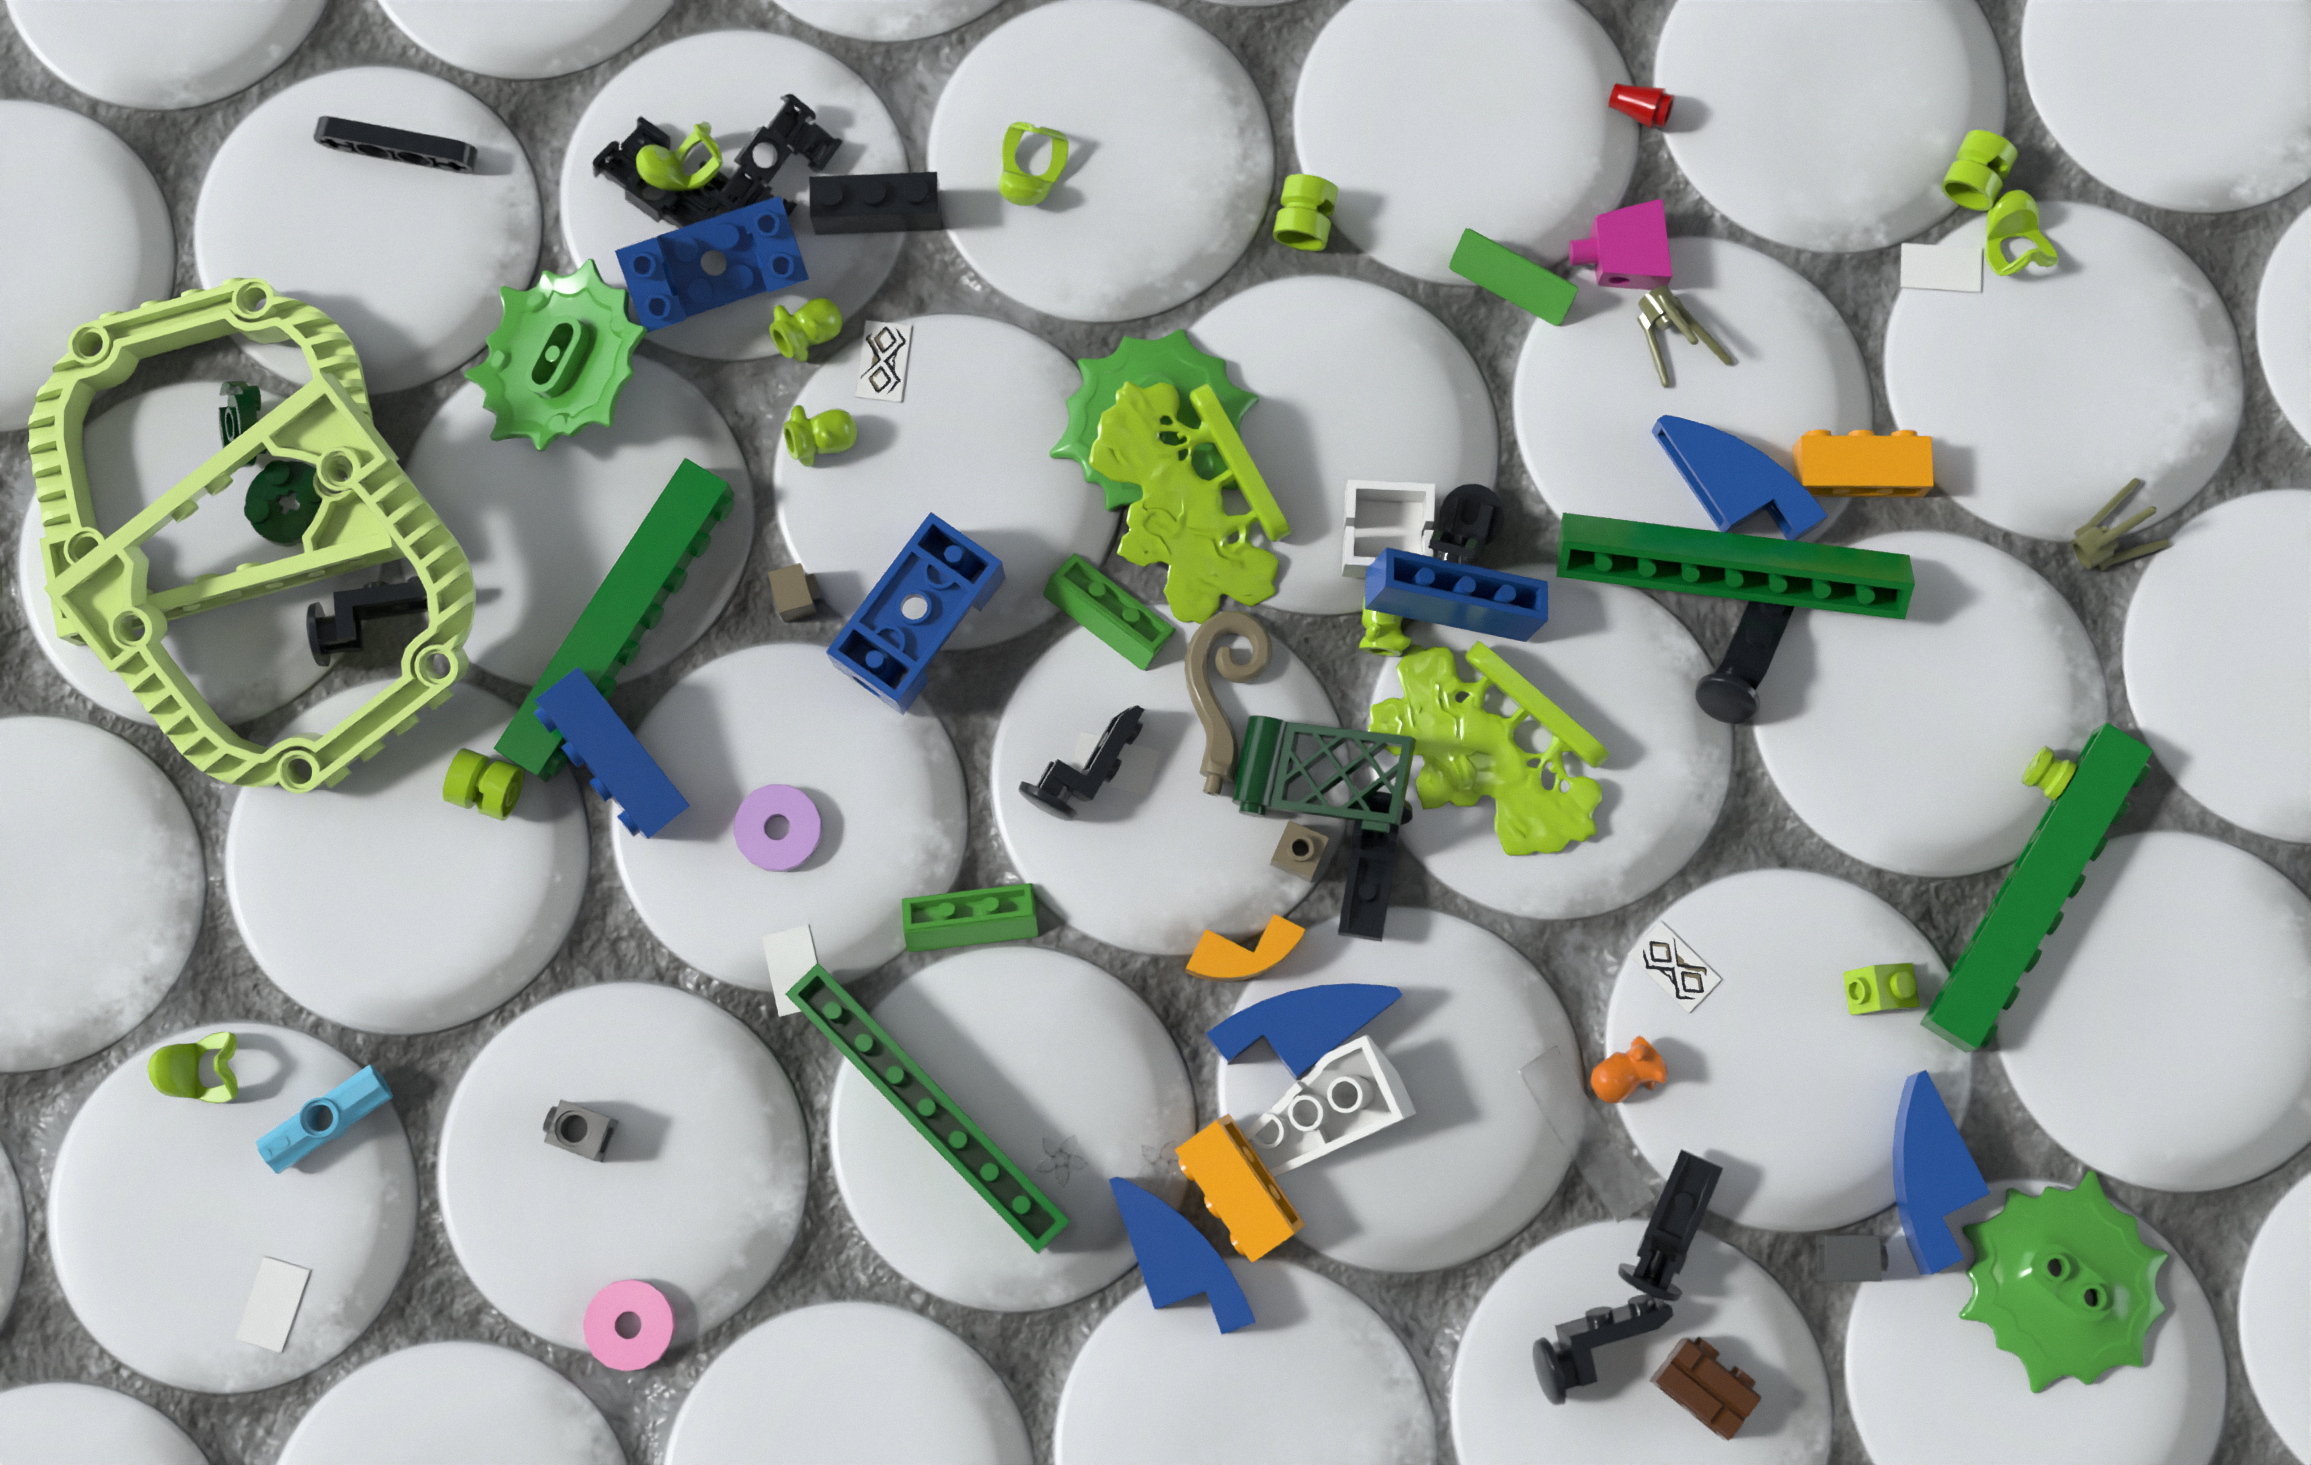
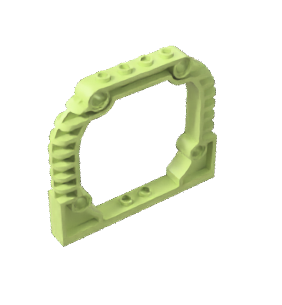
M231 278L225 280L222 286L208 290H187L179 298L168 301H147L141 304L140 308L128 312H107L102 314L98 320L78 326L71 333L68 340L70 353L63 356L52 367L54 373L46 384L39 388L35 397L36 403L33 413L28 421V451L31 455L32 473L36 481V494L40 503L41 521L46 537L39 540L47 583H50L109 537L98 530L83 455V421L96 392L125 382L134 373L139 359L241 332L250 340L261 344L293 339L301 346L312 371L313 379L320 373L334 374L374 426L362 365L357 351L345 331L321 310L303 301L282 296L270 284L260 278ZM267 298L265 306L261 310L255 311L256 305L261 300ZM103 343L101 351L93 356L95 348ZM345 456L341 457L337 463V472L343 479H349L353 472V465ZM316 470L313 477V487L323 500L312 523L302 535L305 553L266 564L259 562L241 564L236 567V572L222 576L215 573L204 574L196 577L192 584L155 594L146 588L147 602L159 608L164 613L168 622L406 557V555L354 490H345L335 494V490L329 489L321 483ZM50 597L58 638L76 646L86 644L85 640ZM135 616L131 623L132 630L145 628L143 621Z
M320 373L43 587L110 673L117 671L127 684L126 686L136 695L145 710L150 713L160 726L159 728L169 737L181 755H184L200 771L228 784L257 788L281 784L287 791L295 794L306 793L325 783L329 788H332L351 774L347 766L360 757L363 762H366L382 751L386 746L381 740L393 731L398 736H401L420 721L416 714L429 705L432 710H435L453 697L455 694L450 688L466 675L469 667L468 656L462 648L472 629L476 602L475 584L469 561L456 538L396 461L399 458L339 380L331 373ZM266 448L273 456L290 457L315 464L317 475L321 483L327 488L335 491L354 490L413 564L427 592L429 614L428 628L415 637L404 651L401 661L402 676L325 735L316 732L300 733L275 744L271 748L242 739L224 724L162 645L161 641L168 629L167 619L159 608L147 602V572L150 560L139 548L142 543L172 520L179 523L194 514L199 509L196 502L207 493L215 496L233 483V479L230 476ZM343 456L347 457L353 465V472L348 480L341 478L337 472V463ZM135 616L139 617L145 624V633L142 638L135 635L132 630L131 623ZM437 653L445 655L450 662L451 669L447 676L440 675L434 668L433 660ZM300 758L306 760L312 767L310 780L301 777L297 771V762Z

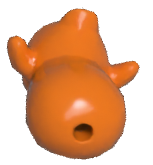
M1639 1035L1631 1042V1048L1626 1053L1616 1052L1593 1069L1590 1077L1591 1087L1602 1101L1614 1104L1626 1100L1642 1083L1649 1090H1654L1657 1081L1665 1084L1668 1073L1667 1066L1661 1056Z

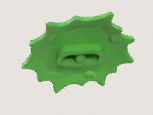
M590 258L574 274L562 276L548 270L543 271L537 286L528 291H519L507 286L500 287L499 293L504 313L500 326L486 338L490 354L484 363L467 370L464 374L466 379L484 390L483 408L496 416V424L490 435L491 441L528 438L534 441L536 450L545 451L560 436L575 437L585 428L596 423L606 427L613 426L618 398L623 388L634 376L632 368L633 352L647 334L645 326L631 322L628 316L630 294L627 289H616L605 283L594 259Z
M1178 329L1158 340H1142L1125 336L1114 354L1101 359L1081 358L1077 361L1082 373L1083 384L1074 395L1066 400L1069 412L1068 426L1062 438L1049 452V456L1052 459H1073L1082 467L1085 481L1087 483H1097L1104 488L1105 509L1108 512H1112L1123 505H1131L1141 500L1143 496L1142 488L1140 485L1130 482L1111 481L1091 467L1088 461L1092 443L1098 437L1097 425L1101 419V413L1116 405V391L1122 388L1126 381H1130L1143 389L1159 382L1173 385L1179 393L1180 400L1177 420L1192 429H1199L1201 420L1190 401V393L1207 383L1219 400L1241 441L1240 423L1242 418L1258 402L1259 397L1254 393L1244 391L1232 385L1226 376V361L1206 355L1196 349L1183 329ZM1163 416L1160 419L1161 424L1170 425L1173 423L1169 416ZM1167 431L1160 433L1163 443L1174 446L1187 442V438L1184 437L1179 440L1178 432ZM1206 442L1195 447L1192 455V466L1201 479L1210 481L1228 470L1214 443ZM1188 449L1179 451V461L1185 460L1188 455ZM1233 480L1223 486L1222 489L1236 491L1238 485Z
M2088 1171L2078 1187L2069 1191L2047 1186L2039 1196L2031 1197L2014 1188H2008L2006 1190V1205L2001 1213L1988 1221L1968 1224L1963 1227L1964 1235L1974 1246L1976 1257L1972 1265L1965 1272L1973 1285V1294L1969 1302L1959 1313V1317L1961 1320L1986 1323L1993 1329L1997 1348L2013 1353L2019 1357L2025 1366L2029 1377L2030 1389L2034 1394L2039 1393L2050 1382L2061 1376H2073L2085 1385H2091L2105 1370L2113 1367L2132 1366L2141 1368L2143 1366L2145 1336L2151 1325L2165 1312V1307L2155 1290V1279L2161 1266L2168 1259V1254L2166 1251L2154 1249L2142 1242L2137 1230V1219L2132 1215L2119 1211L2108 1201L2094 1171ZM2052 1259L2061 1265V1271L2056 1276L2051 1275L2048 1271V1263ZM2088 1289L2093 1294L2091 1306L2084 1299L2085 1292Z

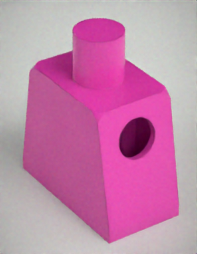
M1663 199L1597 215L1591 226L1590 239L1569 241L1571 266L1594 264L1596 282L1601 287L1654 290L1663 285L1668 286L1672 278Z

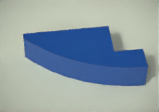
M1670 415L1660 417L1651 430L1720 532L1729 533L1759 513L1767 510L1785 538L1797 541L1819 527L1828 516L1812 495L1787 470L1760 450L1733 435L1706 424Z
M1356 983L1319 985L1289 991L1260 1001L1230 1016L1206 1032L1205 1037L1226 1064H1229L1263 1038L1294 1080H1296L1314 1066L1326 1053L1336 1049L1399 1000L1403 994L1396 987Z
M1927 1070L1908 1076L1902 1091L1895 1121L1892 1151L1893 1183L1898 1214L1907 1245L1920 1274L1932 1275L1964 1259L1943 1217L1990 1194V1191Z
M1118 1176L1109 1179L1154 1309L1206 1291L1221 1335L1256 1322L1245 1295L1227 1264L1209 1241L1185 1217L1161 1199Z

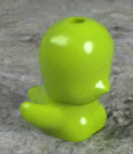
M818 297L805 303L793 315L789 314L783 305H776L774 308L775 321L769 326L773 342L781 354L787 358L793 357L798 362L803 363L808 360V346L829 341L840 333L842 315L835 303L827 298Z
M796 405L791 411L790 420L783 425L789 454L794 460H799L805 467L814 464V455L816 453L833 454L850 449L857 437V427L854 418L842 409H829L808 419L804 407Z
M1364 595L1362 624L1367 630L1365 637L1359 643V649L1376 656H1401L1403 650L1412 641L1410 637L1404 636L1401 631L1400 625L1403 617L1365 609Z

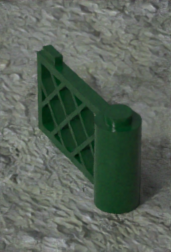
M1250 716L1232 802L1240 806L1239 813L1251 817L1264 818L1266 811L1279 810L1362 821L1361 829L1389 833L1391 825L1400 826L1416 739L1410 736L1292 723L1267 716ZM1299 735L1314 736L1322 748L1302 763L1296 754ZM1323 738H1331L1333 740L1326 743ZM1346 741H1355L1363 753L1343 768L1333 754V751ZM1364 743H1372L1374 745L1368 749ZM1388 745L1402 747L1399 763L1384 773L1374 756ZM1328 756L1338 772L1318 786L1308 770ZM1369 761L1379 775V778L1360 792L1349 775ZM1293 763H1295L1297 767L1292 770ZM1303 775L1313 791L1299 802L1286 800L1289 784ZM1396 777L1395 784L1393 786L1391 780ZM1344 780L1354 794V797L1341 807L1331 806L1324 794ZM1384 785L1392 794L1389 814L1373 812L1366 802L1369 796ZM1319 799L1323 805L1312 803ZM1361 804L1364 810H1357L1354 808Z

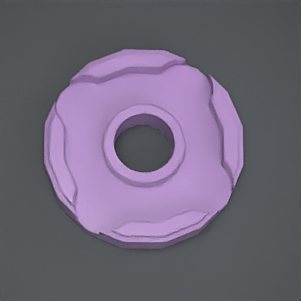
M770 784L754 790L742 801L734 817L733 834L739 850L752 864L766 871L786 872L802 866L814 853L815 848L817 849L821 841L822 820L817 806L803 791L790 785ZM775 817H784L790 823L788 834L779 840L769 838L766 833L768 822Z

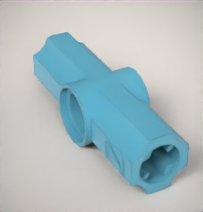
M368 1065L321 1098L307 1101L302 1106L300 1112L255 1141L258 1146V1152L265 1163L276 1174H280L329 1140H336L342 1137L351 1125L393 1098L391 1088L373 1065ZM328 1107L332 1111L333 1121L328 1129L321 1131L317 1125V1116L322 1109Z

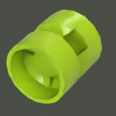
M1985 130L1969 131L1956 155L1957 161L1952 163L1941 184L1943 193L1950 200L1965 208L1976 211L1991 209L2003 186L2002 180L2006 179L2018 156L2017 149L2007 139L1993 132Z
M1293 174L1286 177L1280 202L1285 208L1278 211L1273 238L1282 245L1297 250L1321 251L1325 249L1331 222L1327 217L1334 213L1338 187L1327 179L1309 174Z
M462 748L453 758L445 777L443 799L445 802L466 809H471L474 805H477L480 814L505 821L514 810L520 796L524 781V770L522 767L501 760H496L493 764H490L487 755Z

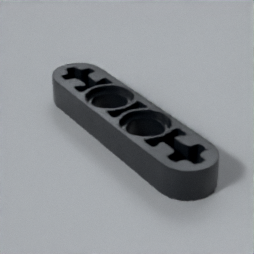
M320 116L318 118L313 136L315 142L329 149L462 174H471L474 171L478 150L474 146L463 141L331 116Z

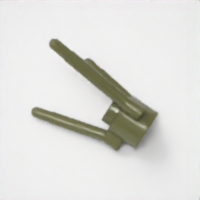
M1663 285L1655 288L1638 302V306L1643 314L1637 318V321L1645 332L1657 373L1664 388L1669 387L1670 381L1653 329L1654 326H1657L1662 331L1675 324L1692 345L1698 344L1697 335L1724 364L1730 365L1732 363L1731 357L1684 308L1679 298L1673 296L1668 286Z
M2138 478L2132 479L2086 525L2074 531L2076 538L2071 540V547L2075 556L2085 568L2091 569L2096 566L2101 572L2112 564L2148 554L2169 545L2167 539H2162L2114 554L2113 550L2118 548L2116 538L2157 512L2154 506L2148 507L2112 530L2106 526L2097 528L2139 486L2140 480Z

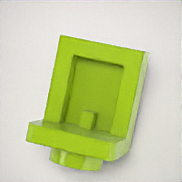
M1913 962L1872 965L1843 973L1848 1008L1851 1015L1920 1007Z

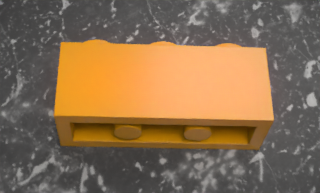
M1822 429L1806 432L1805 435H1801L1792 447L1793 477L1812 497L1923 498L1934 486L1932 436H1918L1917 431L1914 430L1895 431L1891 433V436H1875L1874 431L1855 430L1849 432L1848 435H1831V431Z
M1229 1113L1215 1120L1175 1149L1180 1157L1178 1163L1187 1178L1197 1182L1205 1194L1204 1202L1207 1208L1216 1218L1223 1220L1231 1232L1230 1240L1234 1248L1242 1256H1247L1251 1263L1306 1226Z

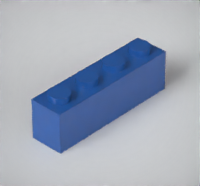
M1386 547L1366 569L1365 609L1526 642L1548 621V582L1468 564L1452 563L1435 557Z
M579 666L533 700L539 707L533 712L535 717L549 733L555 729L567 742L561 749L577 768L585 764L595 777L589 782L605 803L611 798L622 810V813L617 816L618 820L633 837L640 833L643 838L649 839L690 806Z

